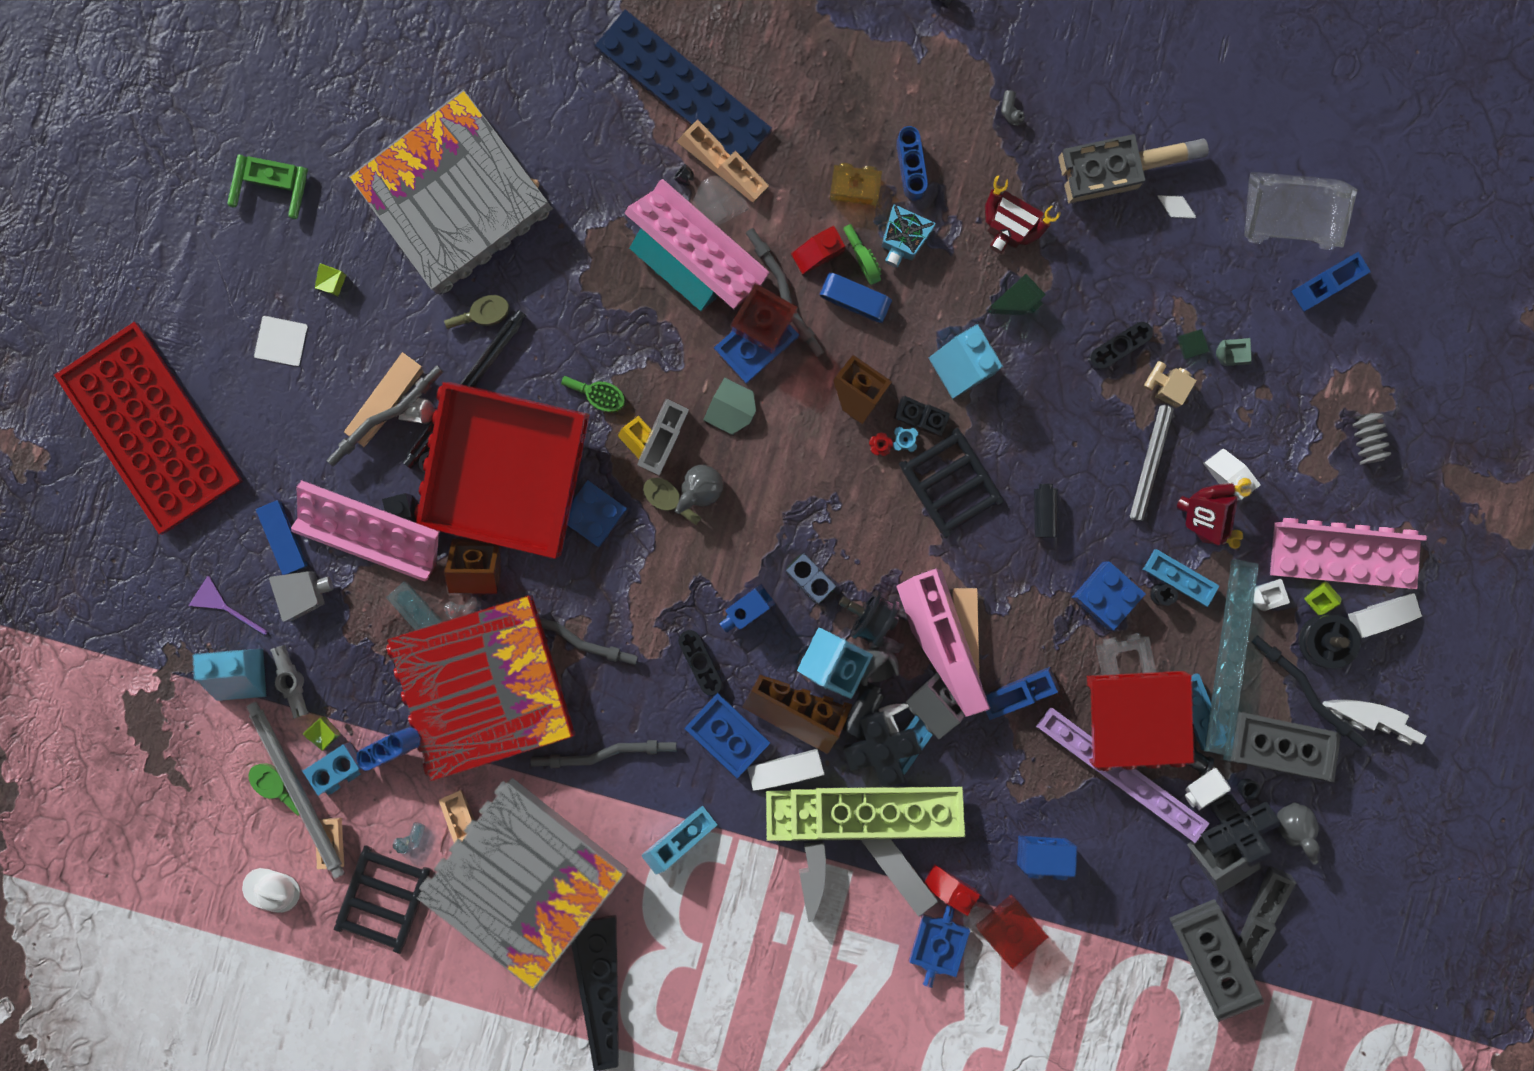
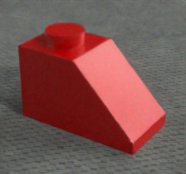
M833 225L811 237L792 252L791 256L801 274L804 275L843 254L845 244Z
M934 864L924 881L933 894L966 916L969 915L980 897L979 892L975 888Z

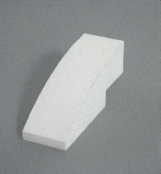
M1415 593L1348 614L1350 621L1357 627L1360 638L1392 629L1422 617Z
M817 749L796 755L784 756L751 765L747 768L753 791L824 775Z

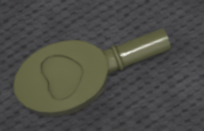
M498 295L484 296L472 304L468 313L446 319L444 323L447 329L472 321L481 326L496 325L507 317L510 306L503 297Z
M651 478L645 482L643 488L644 495L653 506L663 511L676 510L680 495L670 482L662 478ZM690 509L680 513L694 525H697L701 520V517Z

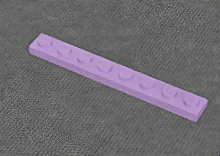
M1050 707L1037 724V728L1194 843L1197 842L1210 824L1136 769L1125 770L1122 767H1112L1110 771L1097 770L1089 761V759L1093 758L1092 737Z

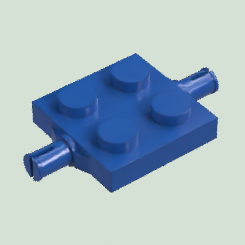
M946 904L943 918L922 914L909 957V963L921 966L927 971L923 985L933 988L936 974H947L957 977L970 933L969 928L952 921L955 908Z

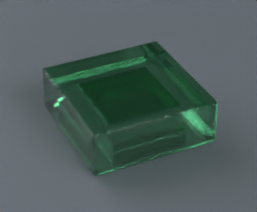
M1202 329L1177 337L1184 360L1209 352Z

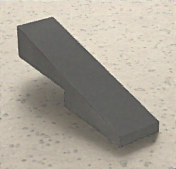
M1270 865L1237 941L1247 966L1254 970L1277 929L1274 924L1296 884L1292 875Z

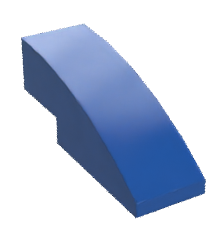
M1358 251L1292 290V293L1303 311H1306L1371 271Z
M1051 667L986 694L985 696L990 707L989 710H986L989 720L1058 693L1060 687Z

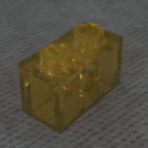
M840 163L839 166L834 165L830 200L877 206L882 171H877V168L872 166H864L861 169L853 168V165L848 163ZM854 180H858V187L853 186Z

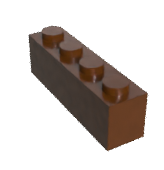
M759 675L742 708L828 754L837 741L853 704L844 702L842 705L833 702L834 698L825 695L823 698L810 694L811 691L803 688L796 690L790 688L788 683Z

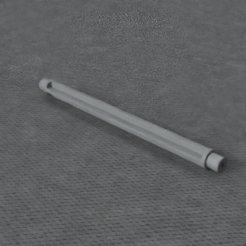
M257 702L249 704L247 706L250 713L249 718L258 732L327 870L331 871L334 879L345 874L341 867L342 863L264 711L259 708Z

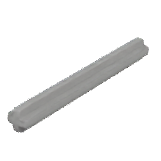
M1167 405L1159 407L1132 506L1130 518L1136 521L1144 520L1173 414V408Z

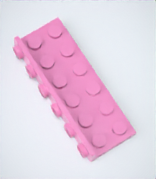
M663 179L658 182L652 192L628 206L625 214L733 309L756 292L769 275L767 269Z
M302 480L298 484L297 520L291 527L293 533L416 579L428 580L436 566L438 531Z
M1283 518V522L1274 523L1270 575L1417 589L1421 541H1427V536L1418 535L1419 531L1403 530V533H1394L1395 528L1379 527V531L1370 530L1371 526L1355 525V529L1346 528L1345 523H1331V526H1322V521L1307 520V524H1300L1298 519Z

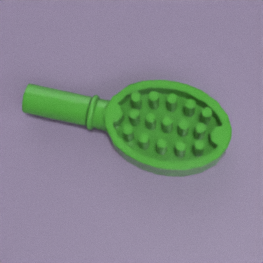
M851 224L845 226L843 230L852 245V249H854L857 261L870 285L881 281V269L878 268L879 264L878 262L876 263V258L873 257L871 249L867 250L862 245Z
M564 376L561 381V385L585 394L591 405L601 411L616 412L622 409L625 404V397L613 384L599 381L587 385L567 376Z
M261 763L250 769L249 782L259 795L269 799L279 798L297 816L300 815L289 793L286 791V787L275 766Z

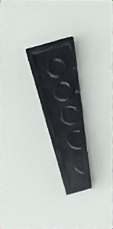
M612 915L589 920L571 943L594 1071L612 1069L619 1066L617 917Z

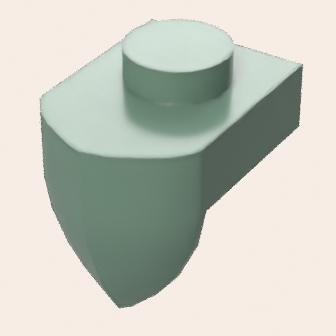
M1250 338L1222 340L1216 350V357L1219 362L1224 366L1251 364Z

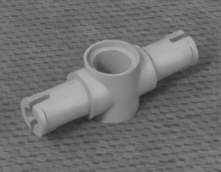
M282 645L270 650L277 667L275 671L277 675L275 686L278 691L283 693L284 699H288L294 719L309 714L302 695L304 692L302 688L304 677L296 670L295 665H292L287 646ZM288 675L294 680L291 688L286 685Z

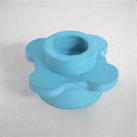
M902 427L896 428L894 431L896 435V441L893 443L894 449L897 451L901 449H908L909 452L915 451L917 448L915 444L916 436L918 435L917 430L914 428L910 430L903 429ZM904 437L908 438L907 442L903 440Z

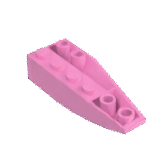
M934 569L914 576L897 585L912 633L965 716L989 710L990 707L943 571Z

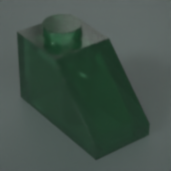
M1025 274L994 302L987 311L990 314L1025 315L1029 310L1034 313L1044 304L1041 299L1046 294Z

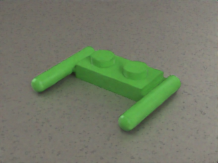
M237 155L228 205L232 208L237 207L242 181L293 191L288 216L291 219H297L308 169L301 166L297 167L295 165Z

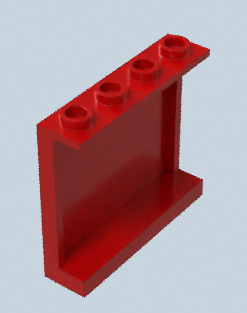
M1185 671L1087 676V686L1091 688L1093 758L1089 759V761L1097 770L1110 771L1112 767L1134 770L1137 766L1144 765L1147 768L1155 769L1161 768L1163 764H1170L1172 767H1184L1186 763H1194L1192 682L1189 673Z

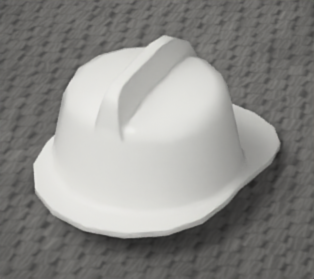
M258 868L252 870L243 881L242 891L245 899L253 906L277 913L289 911L297 904L300 897V888L294 878L270 869Z

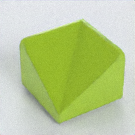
M320 263L315 289L338 297L346 274Z
M321 717L303 735L323 751L341 733L326 717Z

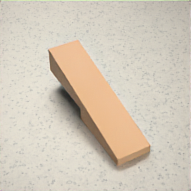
M699 120L677 140V143L750 201L754 202L769 186L736 151L730 156L724 150L723 145Z
M402 352L345 429L344 433L350 437L367 418L396 406L402 399V395L404 396L423 374L422 366ZM385 422L373 426L358 444L365 447Z
M952 588V600L979 676L977 588Z
M460 790L439 800L454 843L458 838L461 841L467 835L464 830L474 819L465 795Z

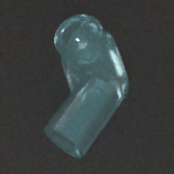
M414 822L409 836L394 840V850L397 853L405 854L418 847L425 825Z

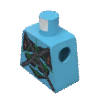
M894 204L882 243V247L889 250L885 262L893 267H898L903 257L912 260L932 232L935 223Z

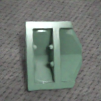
M724 378L710 403L703 421L731 435L735 434L750 424L756 412L753 391Z

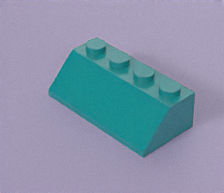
M640 228L629 247L638 258L648 264L700 311L718 297L705 283Z

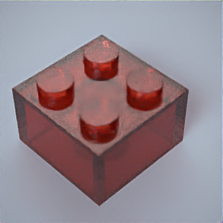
M755 283L733 320L731 331L774 354L797 314L798 307Z
M1012 894L976 925L981 935L1012 970L1049 937Z

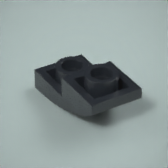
M902 396L894 419L942 436L950 413L932 405H925L907 396Z

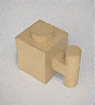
M1158 361L1145 382L1144 388L1152 391L1154 386L1158 384L1161 387L1155 396L1177 408L1183 405L1197 380L1191 377L1192 374L1182 368H1175L1166 376L1163 374V371L1167 365Z

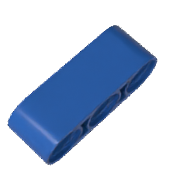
M906 126L901 129L898 135V158L905 196L910 200L917 201L924 196L928 181L920 133L915 127ZM909 136L914 140V143L906 144L902 138ZM910 159L915 160L918 166L911 168L906 164V161ZM918 183L922 189L914 191L910 188V184Z
M834 273L828 274L819 294L821 298L878 323H883L892 303V299L888 296Z
M412 727L406 728L359 750L357 753L359 767L362 770L368 771L416 749L420 745L419 733Z

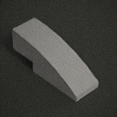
M665 400L637 463L638 466L660 475L689 409L671 400Z
M823 840L804 843L808 868L799 869L808 922H813L824 890L826 857Z

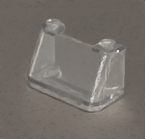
M1252 172L1248 182L1244 236L1252 243H1263V240H1267L1269 237L1315 241L1320 244L1319 248L1326 250L1344 247L1358 189L1344 181L1335 179Z

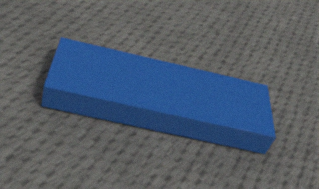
M276 500L255 509L282 575L291 574L307 567L296 537L291 531V525L281 501Z

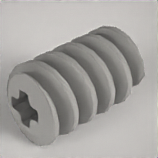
M1370 413L1351 417L1352 419H1359L1358 422L1352 424L1353 428L1361 429L1354 436L1363 439L1356 443L1357 447L1364 448V450L1358 452V456L1366 457V459L1360 462V465L1384 461V458L1391 455V452L1383 451L1385 447L1389 446V442L1381 441V439L1388 436L1387 433L1379 432L1386 425L1385 423L1377 422V420L1384 417V414Z

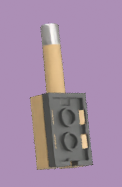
M1135 134L1066 148L1058 159L1062 176L1067 175L1068 181L1065 184L1068 203L1138 189L1145 182L1143 170L1207 157L1209 146L1208 142L1203 138L1139 152Z

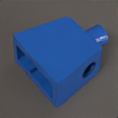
M761 584L727 608L725 611L728 615L722 618L719 624L727 633L736 626L740 630L771 608L775 601ZM740 609L745 610L746 616L741 614Z

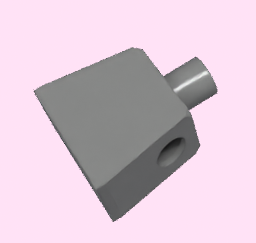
M301 572L269 578L282 622L293 621L324 605L325 601L322 593L333 590V583L330 577L318 580L315 572Z

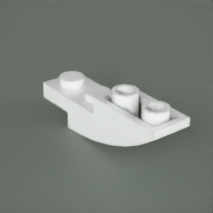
M1330 700L1323 702V705L1341 720L1343 717L1350 720V724L1360 731H1364L1365 728L1370 730L1377 728L1387 734L1393 732L1398 735L1397 739L1408 745H1412V743L1422 745L1426 738V735L1405 725L1409 715L1398 710L1356 700Z

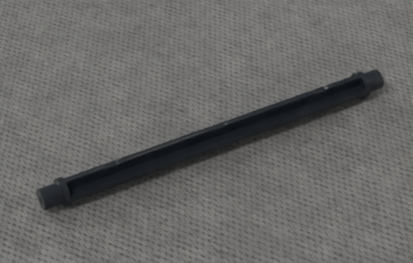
M517 310L513 316L509 317L495 339L462 380L461 385L470 387L477 385L502 352L505 345L522 326L521 323L526 317L523 312ZM432 421L410 451H408V456L402 462L410 469H412L416 462H419L421 455L429 449L428 439L434 430Z

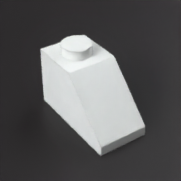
M1225 449L1220 450L1203 463L1219 484L1233 483L1237 485L1240 479L1249 478L1251 485H1244L1241 488H1251L1252 492L1260 486V483L1247 466ZM1235 492V495L1238 496V500H1242L1245 497L1241 496L1238 492Z
M1215 768L1185 789L1187 792L1185 797L1192 807L1196 806L1198 810H1201L1223 797L1230 788Z

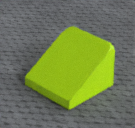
M1327 581L1321 583L1305 597L1306 602L1318 615H1325L1341 604V597Z

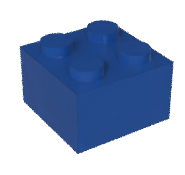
M1110 561L1100 564L1071 598L1107 630H1115L1146 593Z
M1018 836L1017 865L1030 878L1041 879L1043 875H1053V879L1067 880L1068 876L1075 877L1077 846L1067 838Z

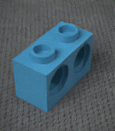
M348 742L302 772L319 796L325 792L327 795L334 793L341 788L339 783L345 779L348 782L354 780L361 775L359 771L361 768L357 763V751L352 743ZM343 758H347L350 761L349 770L342 767L341 761ZM323 771L327 772L330 776L328 783L323 782L321 779Z

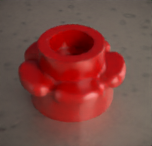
M877 433L869 441L870 450L876 456H886L890 453V448L893 447V441L890 437H887V434Z

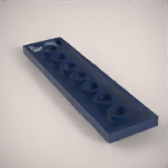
M626 9L595 44V48L689 125L692 126L699 120L723 145L724 150L730 156L736 151L747 162L772 131V127Z

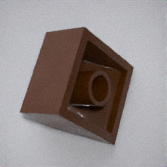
M452 539L444 572L448 593H497L500 581L501 546L475 539Z

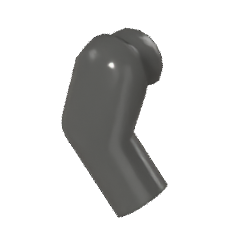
M1007 90L1004 93L1001 113L1010 124L1019 125L1025 119L1024 112L1017 110L1014 106L1016 92Z

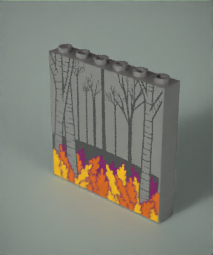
M464 89L348 176L430 289L438 295L448 292L456 281L468 277L472 273V269L479 264L482 265L488 262L493 253L508 247L513 238L517 235L525 234L533 223L537 220L542 221L549 215V211L553 209Z
M512 778L508 783L502 781L494 791L497 797L492 803L488 800L479 811L482 816L477 822L473 819L465 828L464 832L467 835L462 841L458 838L449 849L452 852L447 860L443 857L436 865L434 870L437 873L432 879L428 876L419 887L422 892L417 899L534 990L621 881L628 868Z

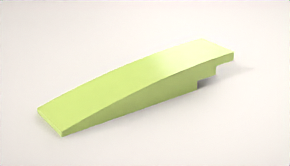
M962 787L816 788L766 791L767 841L965 837Z

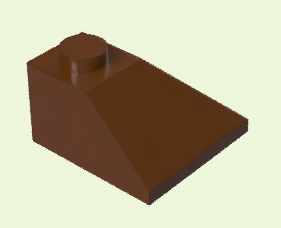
M854 355L851 356L833 380L842 410L861 424L864 423L892 383L891 380Z

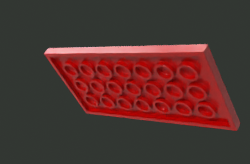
M134 321L54 374L158 534H165L243 482L139 323Z

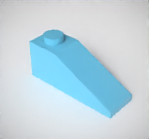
M701 806L659 839L641 856L655 875L664 872L714 829L717 823L706 809Z

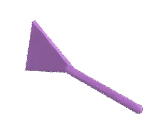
M209 575L189 604V606L224 609L263 635L267 634L265 629L226 605Z

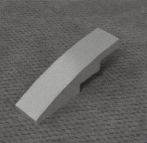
M891 839L861 840L918 917L938 903Z

